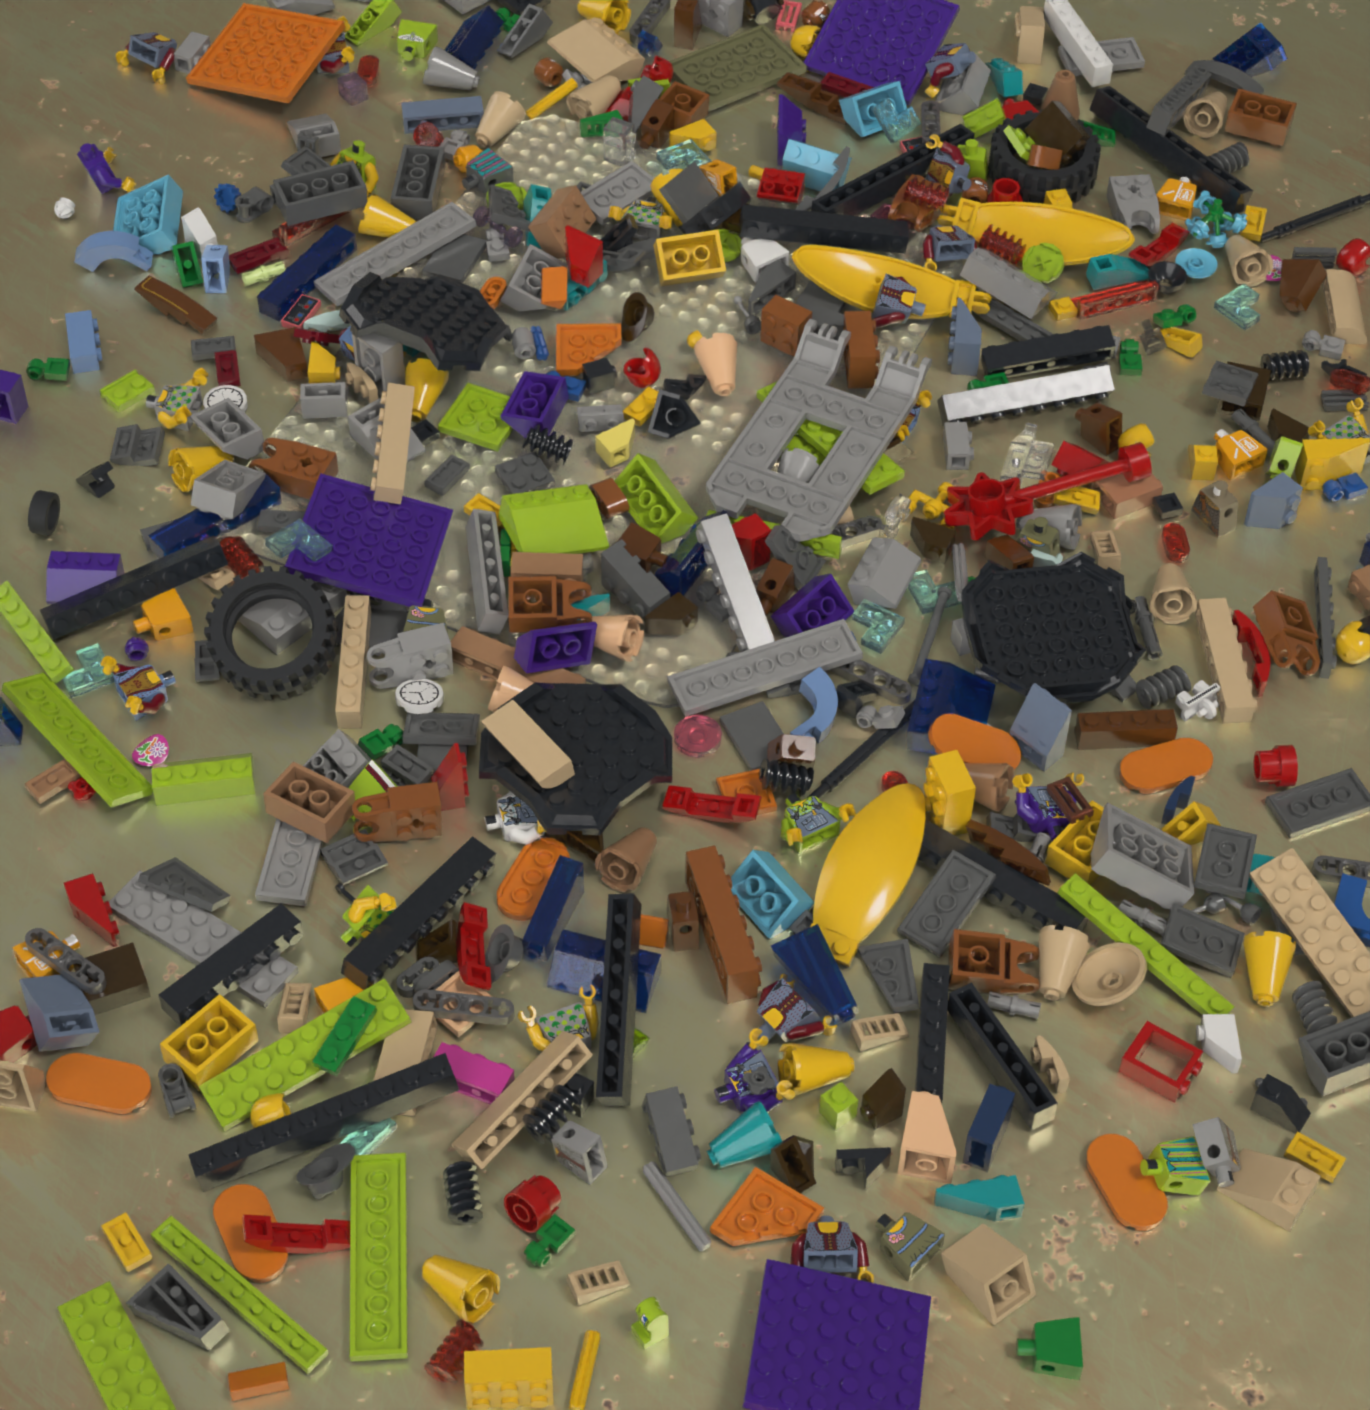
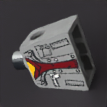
M1219 1117L1192 1124L1204 1167L1217 1178L1219 1187L1233 1185L1232 1173L1241 1169L1234 1132Z
M567 1121L559 1130L552 1127L549 1128L553 1136L551 1138L546 1136V1139L553 1143L558 1162L591 1185L608 1167L601 1136L573 1121Z

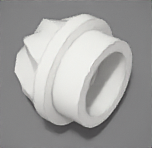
M61 197L55 203L54 212L59 218L67 219L74 215L76 205L71 200Z

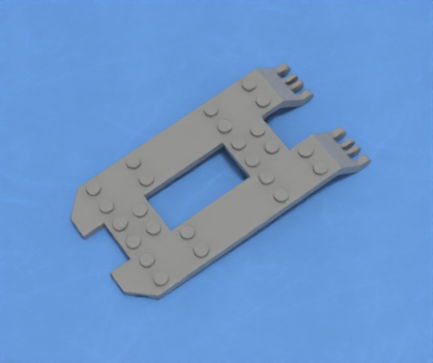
M809 319L804 327L794 359L706 482V491L716 512L721 514L727 513L729 517L737 519L746 505H750L784 517L785 519L781 525L788 529L794 539L799 542L831 534L916 404L926 373L932 364V359L924 357L919 368L914 365L918 361V354L912 353L909 357L910 352L904 350L899 361L893 359L896 357L898 349L890 345L885 353L875 385L867 397L862 398L829 386L837 373L845 346L850 340L851 332L843 330L837 341L833 339L837 334V327L831 326L829 329V325L824 323L819 329L818 334L813 331L816 330L818 322ZM805 419L843 432L809 483L771 470Z

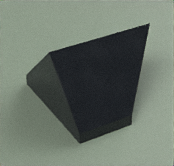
M659 389L648 428L649 433L671 438L701 424L681 395Z

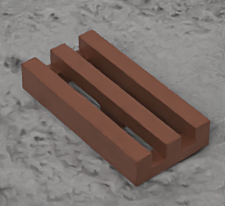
M1069 776L1047 785V792L1071 824L1076 823V819L1084 820L1086 815L1088 817L1093 816L1094 810ZM1062 785H1065L1068 788L1070 793L1081 806L1082 810L1078 808V806L1073 801L1072 796L1069 793H1067V791L1064 789Z

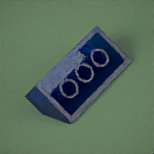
M487 5L462 23L444 50L475 69L478 66L476 62L485 56L486 53L484 51L493 44L492 39L501 32L500 27L504 21Z
M722 510L704 516L698 524H694L686 539L683 538L680 541L677 550L671 553L664 566L658 568L655 572V577L670 592V597L677 592L684 596L709 566L704 558V546L698 542L696 537L698 525L701 521L726 514L727 511Z
M562 929L554 950L547 988L579 996V989L582 987L583 994L590 997L592 994L590 985H593L596 989V994L592 999L602 1002L606 940ZM639 949L636 1011L646 1013L661 974V954Z

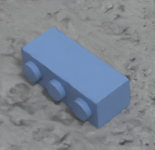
M91 310L65 313L73 374L100 370L99 361H103L101 348H97V346H101L99 333H95V331H99L97 318L93 319Z

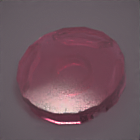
M687 716L675 726L674 742L679 751L687 756L700 758L704 757L705 754L710 753L711 755L721 745V727L714 719L708 716Z

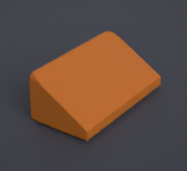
M567 267L542 268L541 304L561 309L567 301Z
M641 914L639 945L665 948L669 934V919Z
M285 1362L228 1373L232 1401L289 1389Z

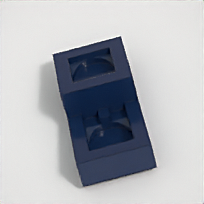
M1189 776L1175 788L1167 801L1161 823L1167 824L1173 819L1176 807L1185 809L1188 806L1195 776Z

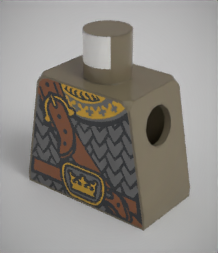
M1219 480L1202 488L1191 511L1217 537L1235 530L1238 501L1228 491V484L1225 481Z

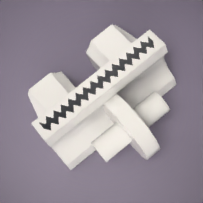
M1201 680L1193 686L1192 693L1195 694L1193 697L1186 691L1179 693L1175 703L1182 710L1180 718L1184 721L1195 715L1198 717L1204 716L1207 719L1214 718L1217 715L1216 708L1219 707L1216 693L1221 687L1217 683L1209 686Z

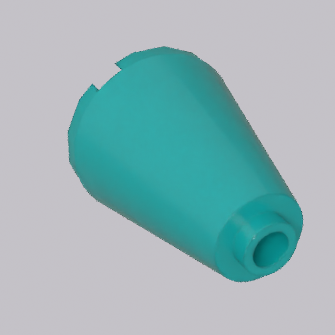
M760 1101L750 1106L709 1143L710 1149L706 1152L713 1165L719 1164L723 1168L771 1154V1148L782 1142L779 1133L776 1132L773 1126L774 1123Z

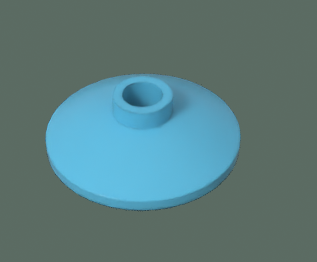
M1199 248L1185 249L1175 259V263L1182 266L1187 276L1191 278L1209 277L1217 269L1216 258L1210 252Z

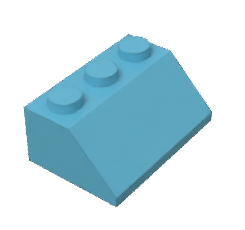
M900 81L885 83L839 100L844 120L860 137L910 120Z
M788 139L783 156V170L805 173V187L821 191L838 169L832 164L840 154L797 140ZM851 157L848 158L843 175L833 190L844 185Z
M752 850L731 876L732 894L737 895L740 907L769 939L787 930L806 909L809 911L814 905L811 897L769 852Z

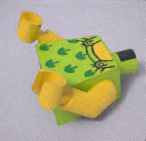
M356 140L353 141V146L341 150L329 165L333 166L354 161L366 185L368 200V195L376 188L379 180L376 170V159L364 151L365 143L363 141Z
M367 885L343 914L342 918L350 927L340 938L349 947H352L361 936L365 939L396 909L395 898L387 893L378 895Z

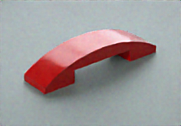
M1172 222L1162 229L1159 238L1146 247L1139 245L1129 252L1128 256L1147 266L1162 262L1179 248L1188 237L1190 231Z
M1234 610L1232 623L1237 626L1238 643H1247L1255 663L1251 680L1258 697H1262L1270 673L1269 650L1256 625L1240 610Z
M669 785L662 808L679 815L707 821L727 823L749 822L756 820L762 797L737 793L736 797L695 793L689 787Z
M463 902L457 931L459 972L465 985L490 990L491 971L490 967L485 966L484 932L488 928L487 908Z
M244 1214L242 1217L244 1242L258 1248L295 1254L325 1253L350 1248V1220L324 1219L321 1225L271 1222V1216Z

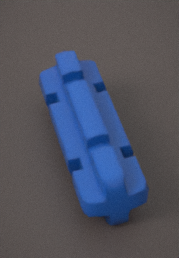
M532 326L530 331L533 334L536 357L539 361H546L549 352L540 326Z

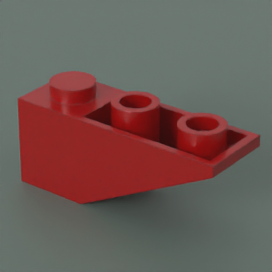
M454 743L431 777V781L438 784L441 811L465 808V797H469L465 752L460 753L458 743Z
M93 873L64 882L74 917L110 945L117 947L115 936L120 935L116 921L110 922L109 916L113 914L109 901L103 902L102 897L106 896L102 882H96Z

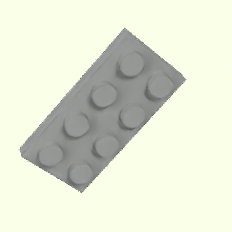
M1134 37L1097 41L1113 63L1112 72L1144 68L1145 60ZM1059 46L1058 54L1065 69L1071 71L1075 76L1083 75L1065 48Z
M631 161L581 191V194L597 218L596 221L603 226L614 219L608 217L610 206H617L623 210L630 206L634 200H644L651 196L650 185L654 178Z
M276 819L255 893L256 900L306 906L323 841Z

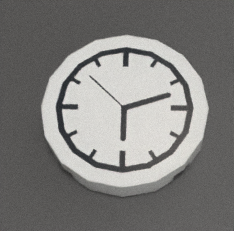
M221 385L212 388L206 393L203 399V406L206 409L224 399L230 398L245 413L248 407L247 395L237 386Z
M410 679L397 687L395 700L396 704L399 707L400 705L404 707L406 712L426 714L432 712L433 708L437 706L439 708L442 705L444 693L442 687L434 681L428 679L413 681Z

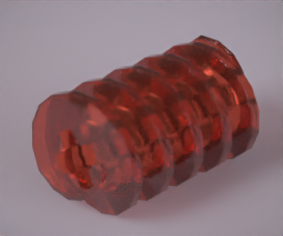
M430 122L419 124L413 133V139L419 146L439 147L444 140L442 133Z
M915 176L912 181L909 179L903 200L906 201L910 196V202L914 203L918 199L919 206H922L926 201L927 209H930L934 204V211H938L942 207L943 213L949 197V187L942 192L941 184L934 189L932 181L928 186H926V179H923L919 184L918 177Z
M990 224L983 232L979 246L987 250L989 249V251L994 254L996 253L999 257H1003L1006 261L1011 260V263L1014 265L1018 264L1026 250V244L1022 246L1023 239L1019 238L1017 242H1014L1015 235H1011L1008 239L1007 231L1000 235L1001 228L998 227L993 232V224Z
M229 536L219 542L228 566L236 576L239 575L242 579L249 576L248 570L255 569L256 573L263 570L264 563L254 554V551L242 537Z
M459 1319L456 1322V1326L450 1330V1335L446 1336L443 1344L438 1346L437 1353H434L430 1357V1362L425 1364L426 1372L439 1382L456 1384L458 1378L453 1373L455 1372L459 1375L464 1373V1368L460 1365H464V1351H477L473 1346L478 1348L484 1346L477 1330L468 1322Z

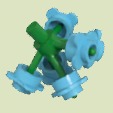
M1205 190L1193 202V207L1200 209L1201 214L1205 216L1203 218L1196 216L1192 220L1186 219L1185 224L1188 226L1187 229L1192 236L1197 239H1208L1209 237L1210 241H1206L1207 245H1212L1213 248H1221L1225 246L1229 239L1226 238V233L1221 231L1233 230L1232 233L1242 232L1247 224V214L1236 213L1232 218L1230 212H1223L1224 209L1221 207L1222 200L1211 197L1209 192ZM1210 221H1212L1214 224V227L1212 229L1214 233L1208 235L1210 229L1207 224Z

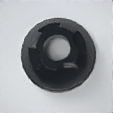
M1169 261L1155 263L1150 267L1148 273L1150 285L1163 294L1179 291L1184 287L1187 279L1185 269ZM1161 283H1168V284H1170L1171 286H1163V285H1160V284H1161Z

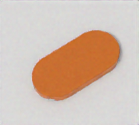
M956 714L939 716L929 728V742L931 746H934L937 754L958 750L964 763H1007L1014 770L1020 763L1021 751L1017 741L1009 733L1001 729Z
M1179 738L1127 754L1121 761L1119 776L1122 783L1132 791L1135 789L1139 790V793L1152 794L1176 787L1189 776H1195V781L1206 777L1213 764V755L1209 747L1203 742L1193 738Z
M544 837L523 847L497 890V905L505 916L513 920L525 921L537 917L544 911L570 867L569 853L561 841Z
M70 1053L61 1056L51 1064L46 1075L49 1091L58 1101L115 1114H128L133 1112V1109L138 1107L140 1109L148 1102L152 1093L150 1077L142 1067L136 1064L83 1053Z
M1101 1135L1089 1145L1086 1165L1116 1219L1126 1227L1129 1225L1138 1231H1148L1156 1228L1161 1224L1166 1215L1168 1202L1164 1191L1158 1189L1154 1176L1142 1175L1140 1163L1144 1158L1141 1152L1130 1139L1122 1135Z
M248 1184L231 1186L217 1197L213 1207V1215L233 1267L241 1276L252 1280L254 1283H265L274 1280L283 1272L284 1266L288 1262L289 1253L265 1250L244 1242L242 1222L244 1214L271 1216V1222H277L268 1199L255 1186Z

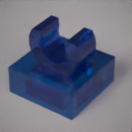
M644 30L640 31L638 37L641 42L637 46L639 52H642L646 47L648 48L645 53L648 56H651L654 50L660 52L663 45L658 37Z

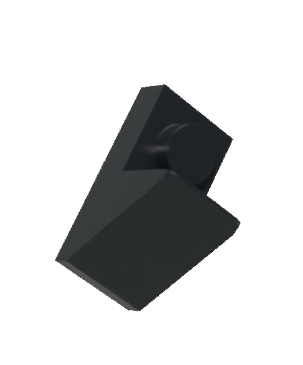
M627 213L600 239L603 241V250L617 252L621 248L633 244L631 237L638 231L634 216Z
M109 461L91 468L75 479L79 485L96 498H101L115 488L114 483L107 474L113 469Z
M860 680L840 684L836 688L838 697L837 707L856 719V715L863 704L874 701L879 692Z
M891 1147L836 1150V1173L855 1174L863 1172L864 1188L867 1190L889 1167Z

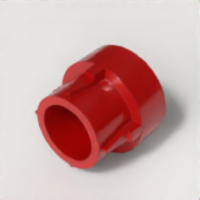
M1010 178L996 179L992 191L988 195L987 203L1022 202L1018 181L1016 182Z
M1275 745L1272 750L1256 751L1253 759L1256 782H1268V784H1275L1276 787L1295 786L1298 775V762L1294 746Z
M534 1175L527 1181L523 1180L504 1197V1207L509 1218L517 1227L528 1233H534L539 1230L552 1217L551 1215L559 1209L558 1205L561 1203V1194L557 1186L549 1178L541 1175L537 1177Z

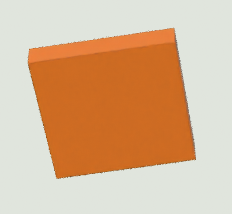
M760 769L716 778V784L721 796L736 797L737 793L759 795L762 797L757 815L777 811V804L770 785H768L766 790L762 789V782L759 779Z

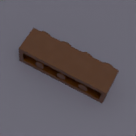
M1174 709L1091 712L1077 714L1074 733L1078 750L1151 747L1175 740L1178 726Z

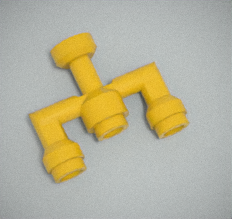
M948 482L941 483L938 487L939 495L935 499L914 489L908 498H904L901 501L899 511L903 515L908 516L915 511L916 504L920 501L925 504L923 515L930 520L936 519L941 513H944L946 509L951 507L944 504V501L948 500L947 488L953 485ZM944 518L941 520L939 524L941 526L948 527L954 530L956 528V526L945 525Z

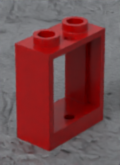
M1147 1021L1122 1057L1119 1072L1175 1103L1180 1094L1185 1096L1192 1083L1189 1081L1191 1077H1197L1204 1065L1201 1062L1203 1051ZM1150 1043L1188 1062L1176 1081L1139 1061Z

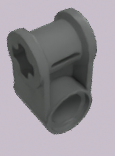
M253 187L250 191L235 199V205L238 207V212L236 213L237 220L241 223L252 222L255 218L271 210L274 205V198L259 187Z
M173 1063L162 1066L158 1072V1078L169 1117L173 1118L176 1113L188 1109L196 1110L191 1090L187 1086L180 1066ZM170 1079H176L173 1082H167Z

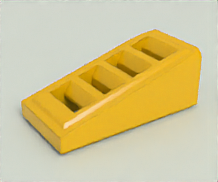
M1175 327L1161 328L1153 336L1155 341L1191 358L1203 347L1202 334Z

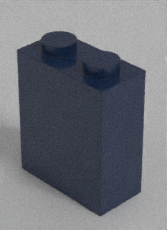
M989 1084L967 1135L962 1163L985 1172L989 1171L1010 1121L1015 1097L1014 1092L1009 1091L1003 1086Z

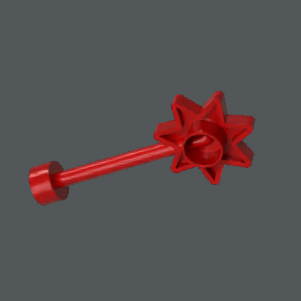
M1138 442L1119 448V460L1020 489V479L1017 477L1000 482L990 479L985 473L980 472L969 487L950 486L947 488L948 502L952 506L944 511L945 525H969L972 540H979L992 529L1008 535H1014L1016 533L1014 518L1032 514L1034 512L1033 500L1122 473L1129 483L1150 477L1152 466L1149 454L1143 443Z

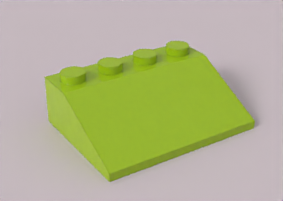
M587 484L502 495L498 517L518 552L580 554L609 548L596 499Z

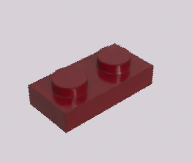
M236 350L214 352L218 386H241Z

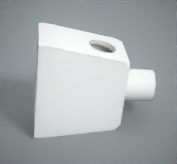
M748 237L742 239L741 262L755 282L758 281L763 269L776 260H780L789 266V251L776 241Z

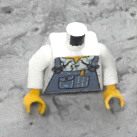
M511 791L497 800V814L485 816L487 831L501 828L504 840L507 842L513 841L527 845L545 837L546 831L531 808Z

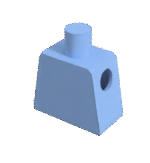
M206 245L201 258L205 293H227L230 276L228 246ZM220 273L218 279L214 278L215 274Z

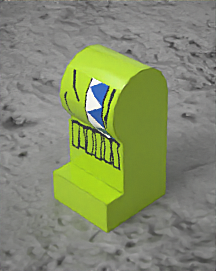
M649 1297L643 1300L635 1309L638 1321L631 1325V1330L645 1350L669 1336L668 1315L660 1308L656 1297Z

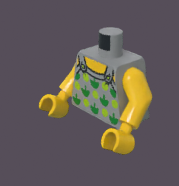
M648 197L646 201L636 199L623 210L617 206H610L608 217L614 218L617 221H620L627 213L634 216L638 231L633 238L644 240L661 238L662 228L669 230L672 227V217L663 212V205L658 203L655 197Z
M199 368L194 372L193 378L187 383L165 385L159 396H147L146 407L155 409L157 421L166 428H178L189 431L193 424L190 416L197 413L203 403L200 384L202 386L206 385V377L209 374L203 368Z
M1357 398L1354 402L1351 400L1347 403L1346 409L1354 414L1353 417L1349 414L1326 429L1324 423L1319 420L1309 427L1308 434L1317 439L1370 438L1364 416L1359 411L1363 408V400ZM1369 451L1367 452L1364 465L1370 462Z
M590 985L592 991L590 997L583 994L582 987L579 989V996L585 1000L584 1005L580 1001L536 1017L534 1007L528 1006L527 1009L530 1012L529 1019L525 1018L522 1010L518 1012V1019L527 1024V1033L536 1049L542 1052L562 1031L579 1036L589 1050L592 1049L591 1041L596 1038L599 1025L596 1003L592 1000L596 994V989L593 985Z

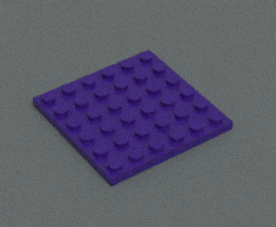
M837 0L810 49L804 64L807 65V70L826 76L828 72L872 87L900 81L906 105L910 106L928 72L925 63L940 49L960 10V6L945 0Z
M320 473L285 567L288 568L292 575H294L296 570L303 573L305 579L311 578L316 582L408 607L412 605L422 607L453 510L402 496L401 504L375 501L374 491H371L370 487Z
M767 1259L742 1408L750 1410H919L931 1296Z

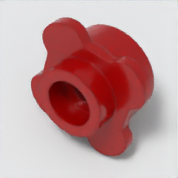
M83 777L68 784V789L73 791L74 798L79 801H86L96 793Z

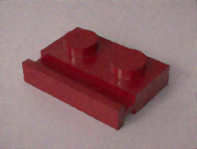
M299 328L294 330L293 337L302 338V343L311 344V342L316 341L322 346H329V343L340 344L338 341L339 335Z

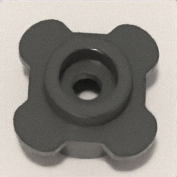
M759 1066L756 1071L744 1074L743 1080L748 1083V1088L752 1094L761 1095L774 1087L775 1081L767 1074L768 1070L766 1067Z

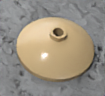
M1111 943L1101 946L1085 956L1072 981V988L1076 996L1082 1002L1089 1005L1106 1006L1118 1003L1132 995L1141 985L1147 971L1146 959L1137 947L1128 943Z

